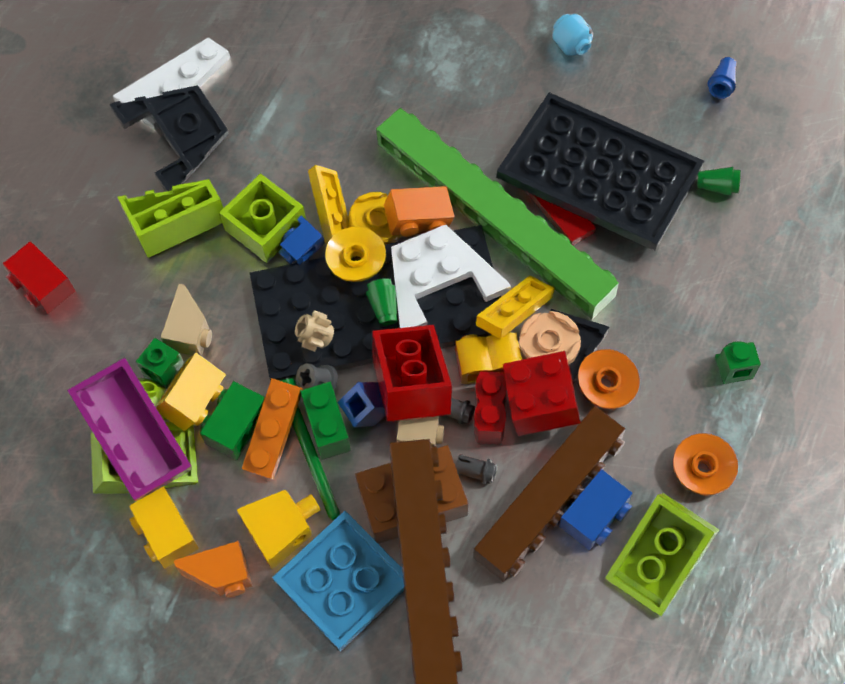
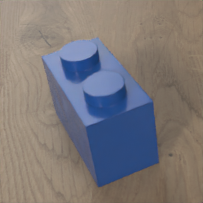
M601 469L562 515L559 527L589 551L596 543L601 546L612 533V530L609 528L615 519L621 522L631 510L632 506L629 502L633 493Z

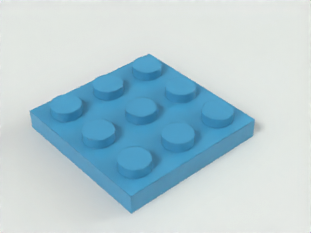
M346 511L341 513L272 577L274 582L340 652L404 591L402 567Z

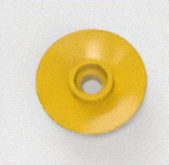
M348 227L337 232L329 240L325 250V258L329 269L334 275L346 281L358 282L367 280L380 271L385 262L386 250L383 240L374 231L365 227ZM355 256H359L362 258L358 261L351 260Z

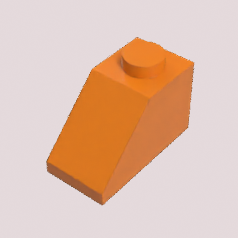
M239 541L174 560L175 567L182 576L219 596L235 597L243 594L246 588L252 587L246 559Z

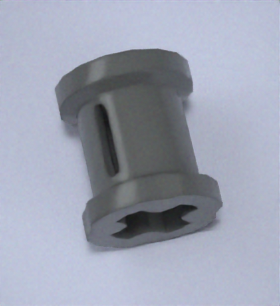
M306 363L300 366L297 371V386L304 390L331 381L334 390L337 386L338 374L333 366L323 365L319 368Z

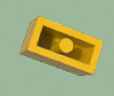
M194 353L183 363L155 407L159 414L183 431L194 424L199 426L209 412L205 409L209 401H215L224 387L220 384L226 374L199 354Z
M164 486L129 505L134 515L129 518V521L138 536L144 533L148 541L144 545V549L153 563L158 560L165 569L174 564V560L186 557L199 549Z

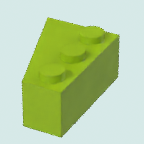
M209 179L172 186V190L160 193L149 190L145 191L144 196L129 199L126 195L117 197L147 258L222 224L219 212L224 207Z

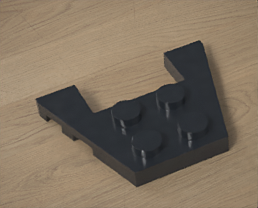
M198 85L162 92L163 95L150 98L142 96L134 98L135 101L125 103L117 101L110 104L112 112L124 129L151 116L178 156V160L155 172L157 180L165 191L172 190V186L184 184L228 136L227 127Z

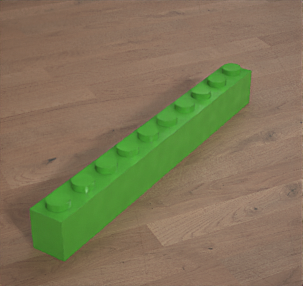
M399 108L376 128L377 143L381 148L429 187L447 186L452 206L475 225H482L483 231L546 283L554 287L558 293L591 320L616 297L619 282L610 271L601 269L594 263L589 254L584 251L580 252L571 245L570 240L565 235L556 233L551 229L544 218L531 213L520 199L510 196L499 182L490 180L483 174L479 166L474 163L470 164L455 147H449L435 131L425 128L414 114H408L402 108Z

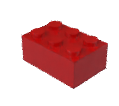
M434 325L372 331L373 363L387 421L451 415L452 384Z

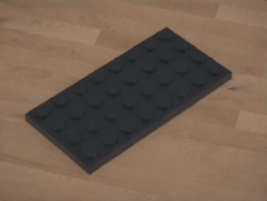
M482 225L453 230L493 268ZM404 241L385 244L386 258L382 268L376 275L363 281L352 282L337 277L329 269L325 257L303 261L300 265L294 263L249 273L270 381L271 378L279 381L289 378L296 380L299 367L306 363L319 368L323 365H330L336 371L373 363L372 331L400 328L397 307L398 322L390 326H380L366 295L368 291L367 285L378 279H390L392 285H395L391 247ZM355 256L351 260L358 261L362 258L359 256ZM469 277L417 299V302L427 320V325H434L440 347L446 348L455 346V342L466 335L474 334L478 337L491 336L489 332L476 326V318L478 314L501 298V296L485 302L473 277ZM314 310L327 315V319L331 320L330 325L334 328L331 342L323 348L317 346L315 352L303 348L302 343L298 341L299 337L295 335V327L300 317L306 314L312 316Z

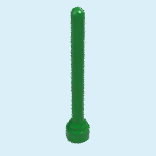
M295 379L282 380V382L297 386ZM298 406L292 425L326 513L331 520H335L340 515V510Z

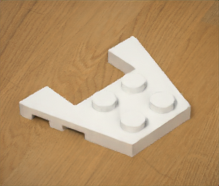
M446 224L391 247L400 328L427 325V320L417 299L469 277H473L485 302L504 295L511 289L509 282Z

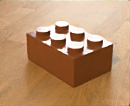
M448 445L437 448L439 467H433L435 480H441L443 500H437L438 513H444L446 522L468 516V501ZM391 463L355 473L357 486L374 540L379 544L398 538Z

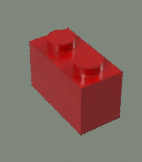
M31 241L2 263L9 273L5 276L8 282L16 290L22 288L26 292L24 295L26 300L35 309L40 306L47 314L76 292L68 277Z

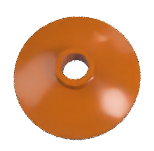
M602 349L594 351L583 360L578 370L577 379L580 391L590 403L599 408L618 409L624 407L634 399L639 390L640 377L635 364L629 357L616 350ZM601 379L609 380L611 386H604L601 383Z
M699 433L687 437L678 445L673 456V469L677 479L685 488L693 493L709 496L719 494L732 485L738 473V460L733 448L725 440L713 434ZM699 464H705V465H707L708 468H709V471H708V472H702V471H700L699 468H698V465H699Z

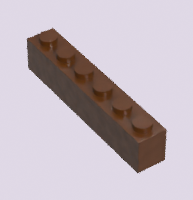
M594 406L581 421V424L575 428L475 546L473 558L503 582L509 575L513 578L516 577L526 564L523 558L530 550L535 553L546 540L543 534L550 526L556 528L560 524L561 517L565 513L564 509L570 502L573 503L585 489L583 486L590 478L593 479L601 469H605L606 465L603 462L609 455L615 457L625 444L622 438L626 428Z

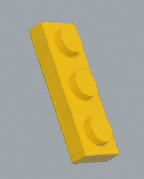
M314 165L308 170L325 245H327L333 235L349 227L348 214L337 171Z
M529 275L478 314L476 326L501 339L552 299L555 288Z

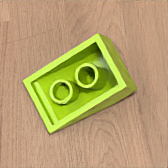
M165 422L190 462L192 470L164 487L172 488L197 484L194 425L183 431L172 422ZM91 432L93 494L129 493L93 432Z
M659 494L652 502L605 579L659 616H662L710 546L719 529L666 494Z

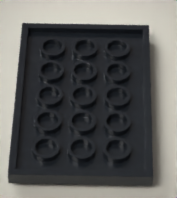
M549 92L497 169L496 178L656 251L705 161Z

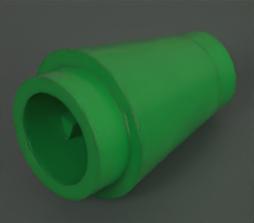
M727 167L699 171L697 188L729 196L732 193H739L741 170Z
M378 279L370 282L367 285L368 291L366 295L380 326H390L397 323L396 286L392 285L390 279Z

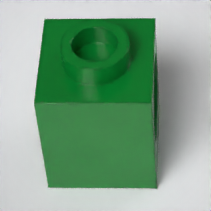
M154 338L136 360V363L144 377L157 382L167 389L184 361L178 351Z

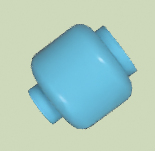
M565 14L555 22L552 38L566 55H583L590 49L594 32L580 15Z

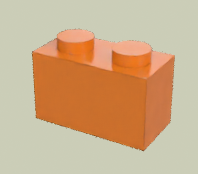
M447 186L391 189L384 203L391 235L410 237L415 234L426 233L445 224L449 227L455 217Z

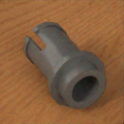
M452 398L451 415L446 416L458 419L459 424L464 422L470 423L474 415L475 406L471 405L469 400L463 402Z
M459 454V460H457L455 466L458 474L480 479L483 484L487 482L493 483L497 464L492 463V459L483 461Z

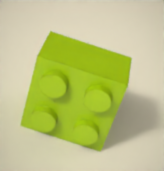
M261 173L219 212L225 231L266 263L282 248L280 244L283 242L282 238L285 233L291 228H297L300 225L297 219L301 215L306 219L304 206Z

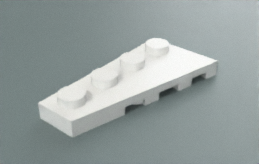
M207 38L113 95L114 101L125 103L135 101L134 98L145 96L150 98L163 95L162 92L196 85L201 87L230 59L229 51L210 38ZM151 116L141 120L155 131L159 128Z

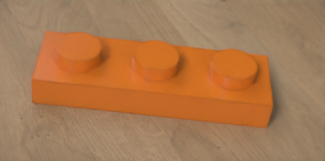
M271 378L244 459L243 470L274 479L301 398L300 390H303V388Z

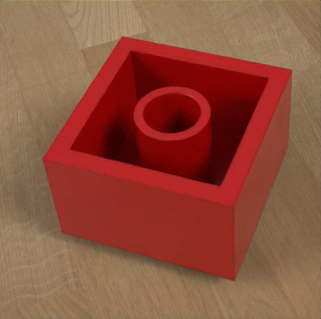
M566 351L503 364L512 421L518 436L581 424Z

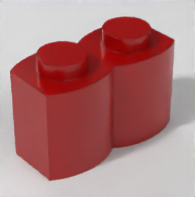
M480 372L477 377L475 386L474 436L478 444L500 445L503 441L506 425L505 404L507 393L503 372Z

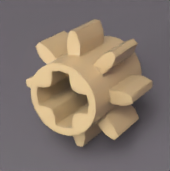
M314 310L312 316L306 314L300 317L295 327V335L299 337L298 341L302 343L303 348L315 352L317 346L323 348L331 342L334 328L330 325L331 320L327 319V315Z

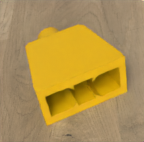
M282 490L237 509L241 520L271 569L278 566L311 537L312 533L306 519L321 511L312 494L294 503L287 490Z

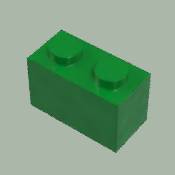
M233 381L230 387L224 389L219 395L217 407L212 415H207L201 424L200 435L204 443L238 460L252 438L265 397Z
M331 381L300 390L321 460L350 452L349 438Z

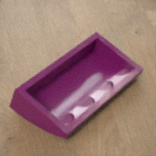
M125 357L67 390L134 501L158 490L192 470L190 462Z

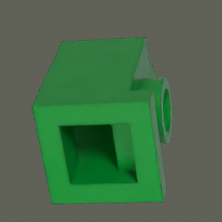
M731 342L723 347L720 354L715 355L723 385L754 379L761 365L754 342Z

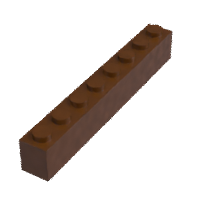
M430 439L390 443L389 454L414 684H458L457 672H462V659L460 651H454L453 637H458V624L456 616H450L449 603L454 602V589L452 581L446 582L445 568H450L451 566L448 547L442 548L441 534L447 533L446 519L444 513H438L437 500H443L441 480H435L433 467H439L437 447H431Z

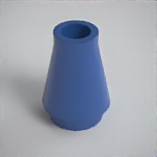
M722 58L720 64L708 80L709 92L716 98H727L736 89L737 63L733 58Z

